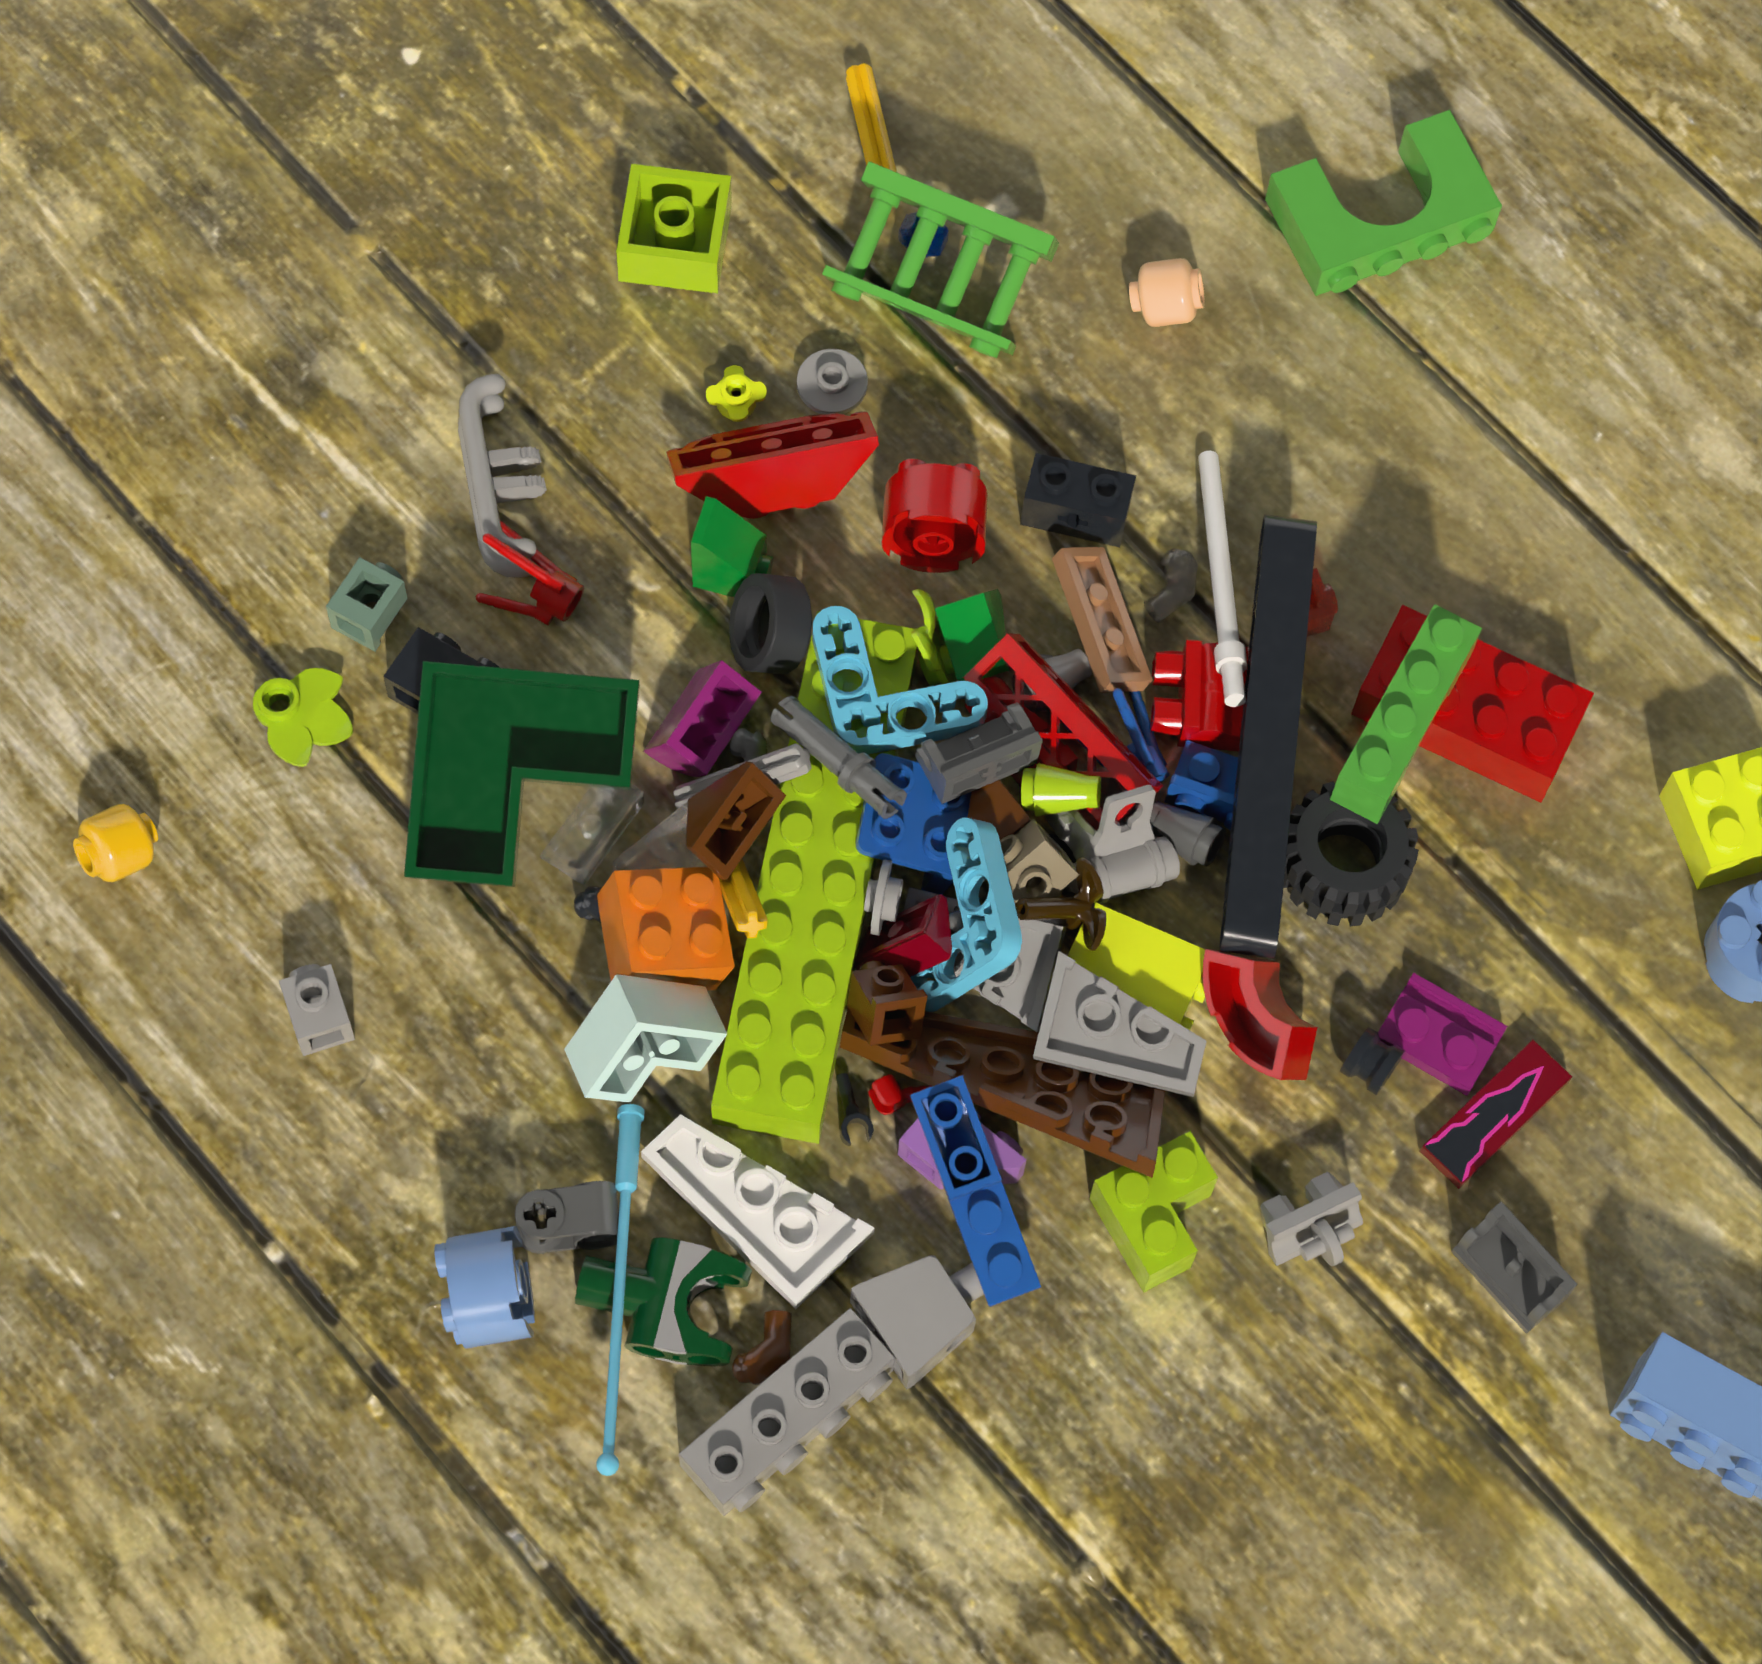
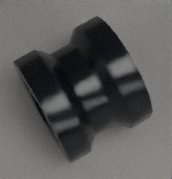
M1368 1027L1348 1055L1340 1072L1347 1077H1359L1366 1082L1367 1090L1377 1095L1392 1075L1406 1050L1398 1045L1389 1046L1380 1040L1379 1033Z

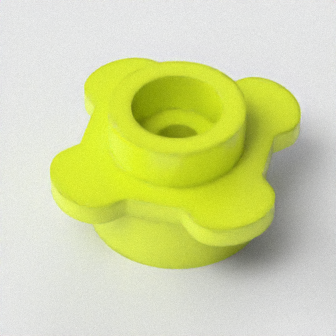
M737 365L727 367L724 370V377L717 385H711L706 390L707 402L710 405L717 406V409L723 416L735 422L746 420L755 410L756 403L762 402L767 395L766 386L762 382L752 381L744 375V369ZM734 390H738L741 392V395L734 397L731 393Z

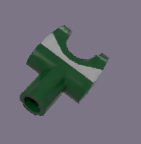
M665 1237L653 1238L645 1267L639 1268L626 1265L623 1315L632 1318L624 1345L625 1348L645 1357L675 1364L710 1367L728 1365L733 1350L732 1346L721 1340L708 1337V1332L699 1329L690 1320L688 1309L692 1301L704 1291L724 1289V1286L747 1287L752 1273L751 1268L736 1258L703 1245ZM586 1255L577 1284L575 1304L612 1312L615 1262Z

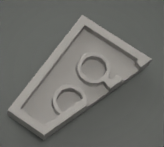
M909 887L904 910L940 894ZM944 896L947 898L948 913L954 912V907L959 905L958 900ZM1018 918L1022 933V945L1016 961L1010 967L1001 970L973 989L995 1005H999L1019 1018L1021 1022L1036 1032H1039L1058 951L1061 952L1067 927L1041 920H1020ZM962 951L955 958L954 973L956 977L960 975L963 969L964 955Z
M1058 951L1033 1058L1194 1097L1207 1041L1154 1008L1147 1007L1119 990L1118 986L1103 977L1096 976L1075 963V960Z

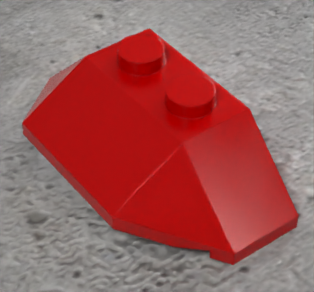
M855 412L851 416L836 413L808 415L712 434L692 441L683 448L668 450L666 453L675 484L703 502L706 496L715 498L742 518L756 519L766 516L769 512L793 507L806 509L816 506L819 502L835 499L878 447L879 441L868 412Z

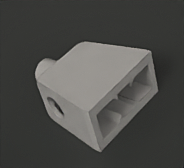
M934 1255L857 1284L851 1288L850 1303L862 1322L895 1357L893 1370L907 1390L914 1386L973 1333L976 1318L968 1304L984 1295L972 1263L948 1276L939 1260Z

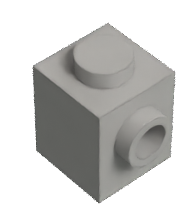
M318 964L301 966L293 970L288 978L279 980L303 1056L355 1040L331 964L322 967Z

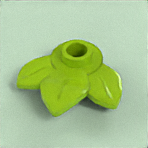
M912 590L924 616V626L916 628L911 632V636L918 647V657L923 674L931 686L955 682L954 668L935 612L933 599L924 590Z
M309 668L291 680L285 678L270 679L257 689L253 697L254 713L257 719L268 727L267 738L269 747L282 760L294 766H307L311 758L313 744L318 746L335 745L343 742L353 734V727L347 713L332 700L342 686L343 677L323 668ZM277 700H286L290 703L284 711L276 712L271 709L272 704Z

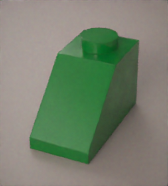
M706 496L691 540L693 587L735 597L742 582L751 574H771L774 557L767 555L766 534L717 499Z

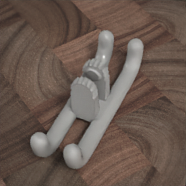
M489 374L476 378L465 387L459 399L458 434L479 550L484 562L494 572L503 576L523 578L530 576V574L483 541V535L486 533L492 534L531 560L530 558L536 552L534 541L528 538L514 539L508 537L502 531L497 503L537 498L545 494L547 489L544 477L541 478V476L494 477L537 468L536 466L540 465L541 458L539 449H536V447L531 448V446L487 451L481 419L484 416L499 413L503 409L504 400L498 394L506 387V382L501 375Z

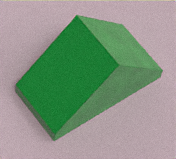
M998 589L935 608L958 681H966L963 677L1006 635L1002 596ZM1001 658L982 679L1010 671V667Z

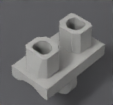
M1329 1172L1310 1180L1305 1186L1306 1198L1310 1203L1296 1210L1288 1198L1281 1195L1275 1196L1261 1204V1219L1267 1232L1268 1254L1276 1266L1299 1255H1302L1305 1261L1322 1255L1330 1266H1335L1344 1260L1341 1244L1354 1239L1353 1229L1363 1225V1218L1358 1204L1362 1200L1360 1191L1353 1182L1343 1187Z

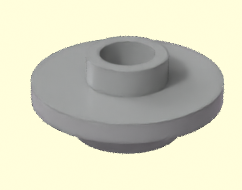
M825 349L815 352L802 363L797 374V390L800 398L806 406L820 414L848 413L863 401L867 392L868 377L863 364L854 355L843 350Z
M883 860L878 880L869 879L865 897L864 911L872 912L871 934L878 936L881 933L884 920L896 922L902 894L903 879L892 878L893 863L889 860Z

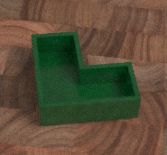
M423 661L404 877L409 879L515 887L524 781L631 790L640 689L639 680Z

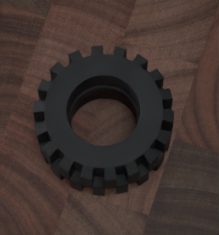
M1332 781L1322 785L1320 794L1314 790L1307 793L1301 805L1296 804L1290 814L1283 888L1293 887L1290 895L1291 901L1296 906L1305 902L1309 906L1306 914L1315 920L1319 913L1329 916L1327 924L1338 926L1341 918H1348L1350 927L1359 926L1362 924L1365 915L1373 922L1382 917L1385 908L1391 910L1398 902L1417 861L1419 850L1415 849L1418 841V834L1416 828H1408L1412 819L1408 810L1405 808L1397 811L1395 808L1398 801L1395 796L1392 797L1379 823L1376 824L1331 801L1330 798L1335 787V782ZM1332 835L1355 837L1369 847L1374 855L1376 865L1362 872L1340 870L1325 859L1320 851L1318 842Z

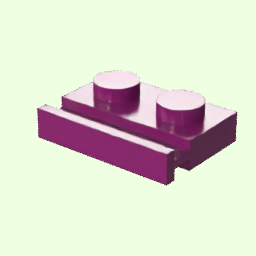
M1413 972L1378 1033L1380 1040L1389 1046L1398 1045L1406 1050L1402 1057L1403 1060L1468 1096L1508 1026Z

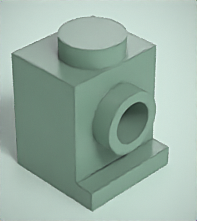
M359 557L326 605L331 628L376 652L381 644V637L408 599L405 583L402 576L391 566L382 562H377L374 565ZM370 602L377 603L373 609L366 606V604Z

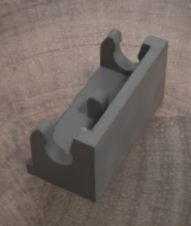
M1016 702L1007 706L1008 711L1002 713L1001 717L937 744L932 739L921 742L922 747L916 749L915 757L941 804L1037 764L1042 738L1038 731H1035L1019 703Z
M1502 1201L1490 1210L1474 1229L1471 1227L1451 1251L1526 1334L1561 1305L1578 1285Z

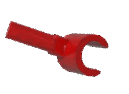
M891 1074L875 1080L871 1084L872 1089L868 1091V1095L879 1113L890 1115L904 1107L907 1103H912L911 1094L932 1086H911L901 1090L895 1076Z

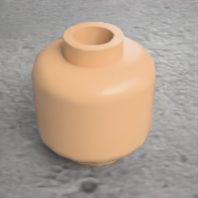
M1185 258L1147 262L1140 267L1138 281L1129 283L1132 311H1142L1144 320L1151 327L1191 322L1197 314V309L1204 308L1205 305L1201 270L1199 268L1192 269L1191 264Z

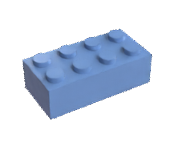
M1662 1332L1638 1359L1610 1416L1621 1421L1620 1427L1629 1435L1646 1442L1653 1439L1671 1449V1456L1681 1464L1697 1470L1704 1467L1722 1477V1485L1733 1493L1746 1498H1751L1754 1495L1762 1500V1386Z

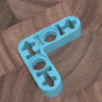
M842 606L827 607L816 615L813 621L812 642L833 731L857 753L874 754L919 745L928 739L933 741L945 740L984 724L988 709L987 696L982 688L969 681H956L878 697L857 616L850 609ZM831 624H838L840 631H845L843 641L845 653L836 656L834 639L831 634H828V626ZM851 669L861 676L863 682L858 689L844 692L834 685L832 679L838 671ZM957 699H965L967 706H974L972 707L971 716L962 717L959 710H953L955 709ZM936 702L940 703L939 713L943 712L942 723L940 724L935 723L936 715L933 703ZM906 707H915L925 714L927 720L922 727L909 730L903 728L896 719L897 713ZM881 713H888L887 728L890 732L889 734H883V724H880ZM861 719L863 726L868 727L866 737L857 738L856 732L850 730L852 720Z
M964 817L957 820L951 826L947 835L946 852L964 928L951 935L952 955L949 960L910 977L917 990L924 989L927 994L925 1008L927 1012L941 1009L1005 969L1016 960L1021 950L1022 933L1001 843L996 828L989 822ZM987 879L989 883L988 896L981 905L978 896L982 882ZM962 951L964 955L963 969L960 975L956 977L954 973L955 958ZM927 978L936 979V981H927Z

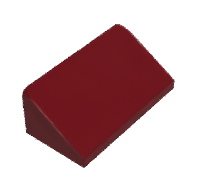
M942 894L936 895L898 913L896 922L884 920L879 936L871 934V926L868 927L856 956L854 968L859 970L861 966L870 961H881L886 966L903 964L911 977L949 960L952 955V941L947 898Z

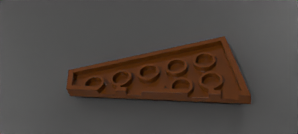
M847 1008L840 1048L931 1086L963 1075L974 1104L1153 1178L1165 1090L1035 1060L1033 1054L1039 1032L927 1011L924 1014L921 1038L870 1046L850 1009ZM894 1010L885 1011L884 1020L898 1018Z

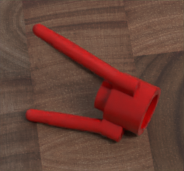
M500 521L501 529L508 537L514 539L523 538L503 521ZM486 533L483 535V541L537 579L530 593V597L537 601V606L485 593H478L476 595L477 602L533 617L547 626L550 625L554 617L563 622L569 619L580 602L585 589L584 585L577 582L578 579L562 571L537 549L530 558L531 560H529L492 534Z

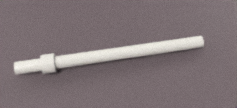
M1204 451L1198 456L1218 636V645L1214 648L1216 671L1222 675L1225 704L1230 707H1238L1246 701L1243 672L1247 669L1246 649L1244 644L1239 642L1219 457L1214 451Z

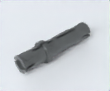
M788 696L778 703L793 716V719L787 714L783 715L775 708L771 715V722L781 728L802 747L807 748L812 756L838 777L837 784L848 793L855 792L883 819H888L899 811L883 796L885 795L888 799L894 800L903 806L907 793L876 769V761L864 752L857 753L849 744L799 703L795 696Z

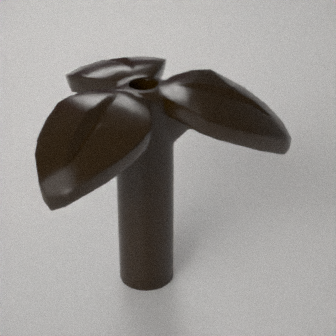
M1080 857L1076 864V870L1079 874L1076 877L1079 889L1077 894L1068 892L1054 898H1021L1016 903V911L1020 920H1042L1067 927L1066 931H1076L1083 923L1084 943L1090 951H1095L1105 934L1106 912L1095 908L1094 903L1103 896L1104 890L1094 866L1085 857Z

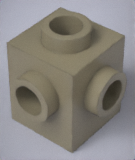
M1034 819L1015 835H1008L1000 840L1014 903H1017L1021 898L1060 897L1064 888L1079 875L1067 853Z

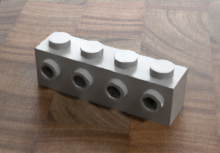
M851 1308L848 1309L679 1453L680 1467L723 1516L734 1507L739 1512H743L762 1496L765 1488L761 1484L777 1470L782 1475H786L808 1455L804 1447L820 1433L827 1439L842 1428L851 1417L847 1410L862 1397L867 1402H871L887 1389L893 1381L889 1374L893 1372L895 1357Z

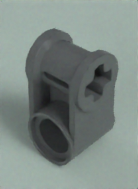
M591 1181L570 1187L534 1190L526 1193L516 1205V1227L520 1233L523 1248L532 1253L545 1254L574 1249L593 1250L617 1245L619 1200L615 1183ZM544 1215L547 1228L536 1229L534 1216Z

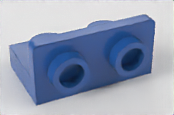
M1187 740L1175 773L1172 775L1165 802L1179 808L1217 818V821L1224 823V826L1231 831L1238 757Z

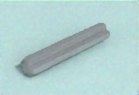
M793 744L747 761L753 762L775 785L807 774L812 767L809 760L810 753L807 748H802L799 744ZM743 763L677 786L673 792L676 799L674 804L677 810L684 811L687 814L689 798Z

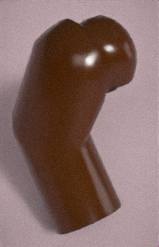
M781 1310L765 1312L763 1341L747 1353L738 1354L732 1363L733 1375L740 1383L751 1382L753 1385H759L790 1360L792 1313Z

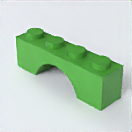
M1434 604L1342 768L1333 789L1331 801L1376 824L1379 823L1431 722L1446 697L1449 696L1469 660L1481 633V627Z

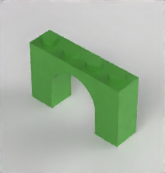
M1450 110L1405 126L1398 153L1422 196L1424 208L1415 217L1403 223L1376 225L1362 221L1350 214L1339 202L1316 158L1271 174L1265 201L1315 296L1331 290L1334 293L1343 292L1354 286L1361 279L1375 274L1378 276L1392 274L1405 263L1421 257L1423 260L1433 259L1444 253L1451 246L1465 241L1469 244L1477 243L1494 231L1502 204Z

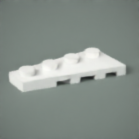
M681 1114L641 1151L642 1159L795 1309L874 1234L875 1228L859 1218L855 1220L834 1208V1204L816 1193L812 1195L793 1184L782 1173L768 1165L764 1167L742 1154L741 1149Z

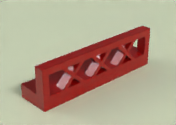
M1007 633L963 677L966 681L975 683L984 690L988 705L1000 717L1002 713L1008 711L1007 705L1003 700H1015V703H1019L1023 710L1024 700L1043 701L1051 709V733L1038 732L1041 738L1051 739V751L1042 743L1038 757L1045 765L1068 770L1060 762V739H1079L1088 748L1087 771L1073 772L1088 776L1116 778L1127 791L1151 785L1157 793L1163 787L1158 779L1020 634ZM1001 658L1015 671V694H996L982 679ZM1024 682L1037 695H1024ZM1060 720L1072 733H1060ZM1098 759L1108 771H1096V760ZM1131 803L1122 808L1117 814L1115 821L1120 823L1139 803ZM1101 804L1099 808H1086L1100 823L1103 812Z

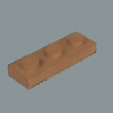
M1061 548L1054 555L1052 561L1100 693H1111L1116 688H1120L1123 692L1143 691L1153 679L1105 548Z

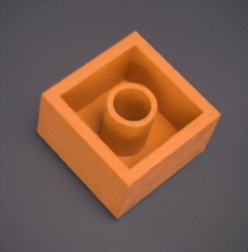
M708 867L617 870L612 873L597 894L611 981L616 974L704 986L707 991L716 990L735 967L719 877Z

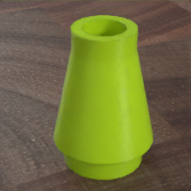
M1038 763L1036 768H1024L1021 784V804L1024 811H1035L1037 817L1084 808H1099L1101 800L1100 776H1088Z

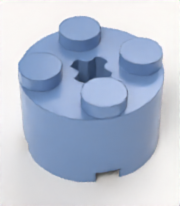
M1762 880L1756 884L1743 887L1730 896L1709 926L1704 938L1707 959L1706 967L1713 982L1730 997L1752 1004L1754 1001H1762V944L1759 943V941H1762Z
M516 1226L448 1237L446 1243L435 1244L434 1253L437 1271L440 1278H447L449 1297L441 1299L443 1324L446 1332L453 1331L456 1344H462L465 1349L534 1337V1331L529 1326L530 1323H535V1310L528 1263H522L521 1259L516 1260L513 1248L523 1247L522 1239Z

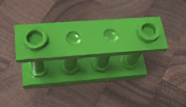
M868 161L861 181L868 188L872 189L870 198L874 200L845 271L842 272L825 265L822 275L829 281L834 282L831 291L856 302H859L863 294L972 339L969 345L971 349L997 359L1000 351L1013 356L1016 345L1011 340L1001 337V334L1030 265H1036L1039 257L1052 262L1059 245L1055 236ZM900 201L917 207L916 216L920 219L889 291L864 281L863 277L892 207L897 209ZM946 220H949L964 227L962 235L966 238L935 310L908 298L938 226L944 227ZM992 239H996L1011 246L1008 254L1012 255V258L982 328L955 318V315L984 245L990 246Z

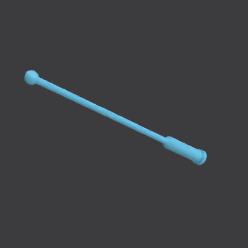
M624 1104L617 1110L619 1135L615 1187L620 1192L603 1454L598 1457L596 1462L597 1470L604 1476L615 1474L619 1468V1460L614 1455L630 1204L631 1193L637 1190L641 1122L644 1121L645 1115L644 1108L636 1104Z

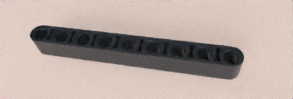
M1265 514L1263 517L1245 681L1246 701L1243 704L1220 932V952L1274 959L1277 950L1317 534V521Z

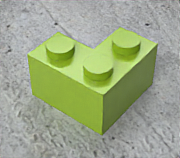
M1191 1131L1158 1147L1153 1178L1121 1166L1094 1180L1089 1199L1143 1293L1190 1269L1198 1252L1177 1214L1210 1197L1218 1176Z

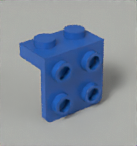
M881 753L874 759L876 761V769L896 786L902 788L907 793V797L903 806H901L896 801L888 799L885 795L883 796L899 810L888 819H883L875 809L864 801L856 839V849L865 856L889 860L894 864L923 871L924 877L921 890L943 895L953 884L946 852L947 835L951 826L957 820L964 817L967 818L971 792L941 804L918 762Z

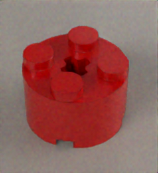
M907 459L899 463L898 472L890 477L885 485L882 548L884 552L890 557V551H893L901 556L900 565L908 569L927 573H946L958 570L959 561L972 557V564L978 561L984 554L986 545L988 498L987 488L980 479V470L976 466L967 463H960L954 466L936 463L927 464L919 459Z

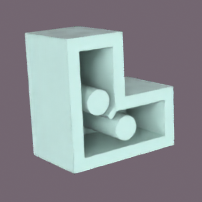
M616 974L564 1050L585 1098L630 1103L656 1066L701 1071L724 1040L727 1032L706 987Z

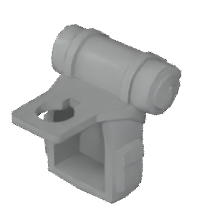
M1105 767V768L1097 769L1096 771H1108V770H1107L1106 767ZM1100 777V804L1103 807L1100 823L1086 808L1044 815L1058 838L1064 841L1073 852L1072 856L1076 860L1073 863L1075 869L1080 857H1085L1094 866L1104 890L1103 896L1096 902L1098 904L1107 903L1110 899L1139 890H1149L1162 886L1164 882L1176 879L1180 873V862L1175 847L1165 836H1154L1150 819L1156 791L1151 785L1127 791L1116 778ZM1131 803H1139L1120 823L1115 821L1117 814L1122 808ZM1076 878L1066 886L1067 892H1074L1076 894L1079 892Z

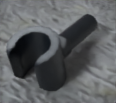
M841 1073L836 1076L845 1118L840 1128V1138L845 1145L850 1146L851 1142L847 1133V1126L851 1123H860L866 1129V1137L869 1142L874 1132L873 1123L870 1118L859 1111L849 1074Z

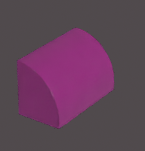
M722 660L698 669L643 752L664 766L681 774L692 777L706 776L762 692Z

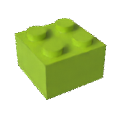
M631 164L616 250L618 281L718 294L732 208L731 176Z

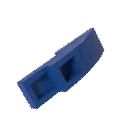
M963 1075L911 1094L910 1097L988 1307L1041 1288Z

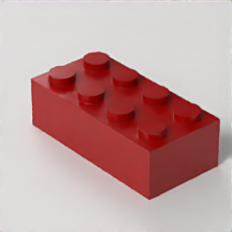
M1402 604L1359 690L1351 715L1369 722L1425 622L1427 615ZM1478 639L1463 671L1449 696L1446 697L1419 746L1542 803L1594 692Z

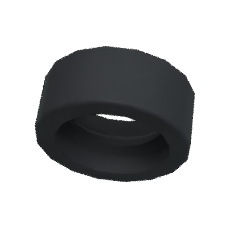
M753 573L742 582L736 592L730 612L729 636L735 661L744 671L787 675L799 666L805 656L811 637V603L805 585L796 577Z

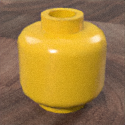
M117 804L84 819L79 826L78 837L73 841V847L81 867L90 877L98 876L103 881L116 882L150 865L154 857L153 843L158 841V833L153 821L146 813L138 814L129 805Z

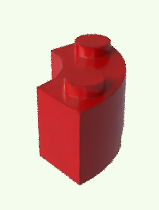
M1205 949L1203 960L1205 999L1210 1016L1216 1017L1222 1032L1230 1042L1228 1044L1229 1048L1246 1064L1267 1076L1279 1080H1306L1318 1027L1299 1019L1286 1004L1279 984L1280 963L1250 955Z

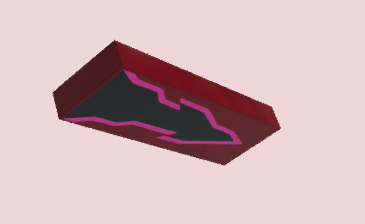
M1532 1040L1421 1147L1419 1152L1460 1189L1570 1082L1573 1076L1538 1043Z

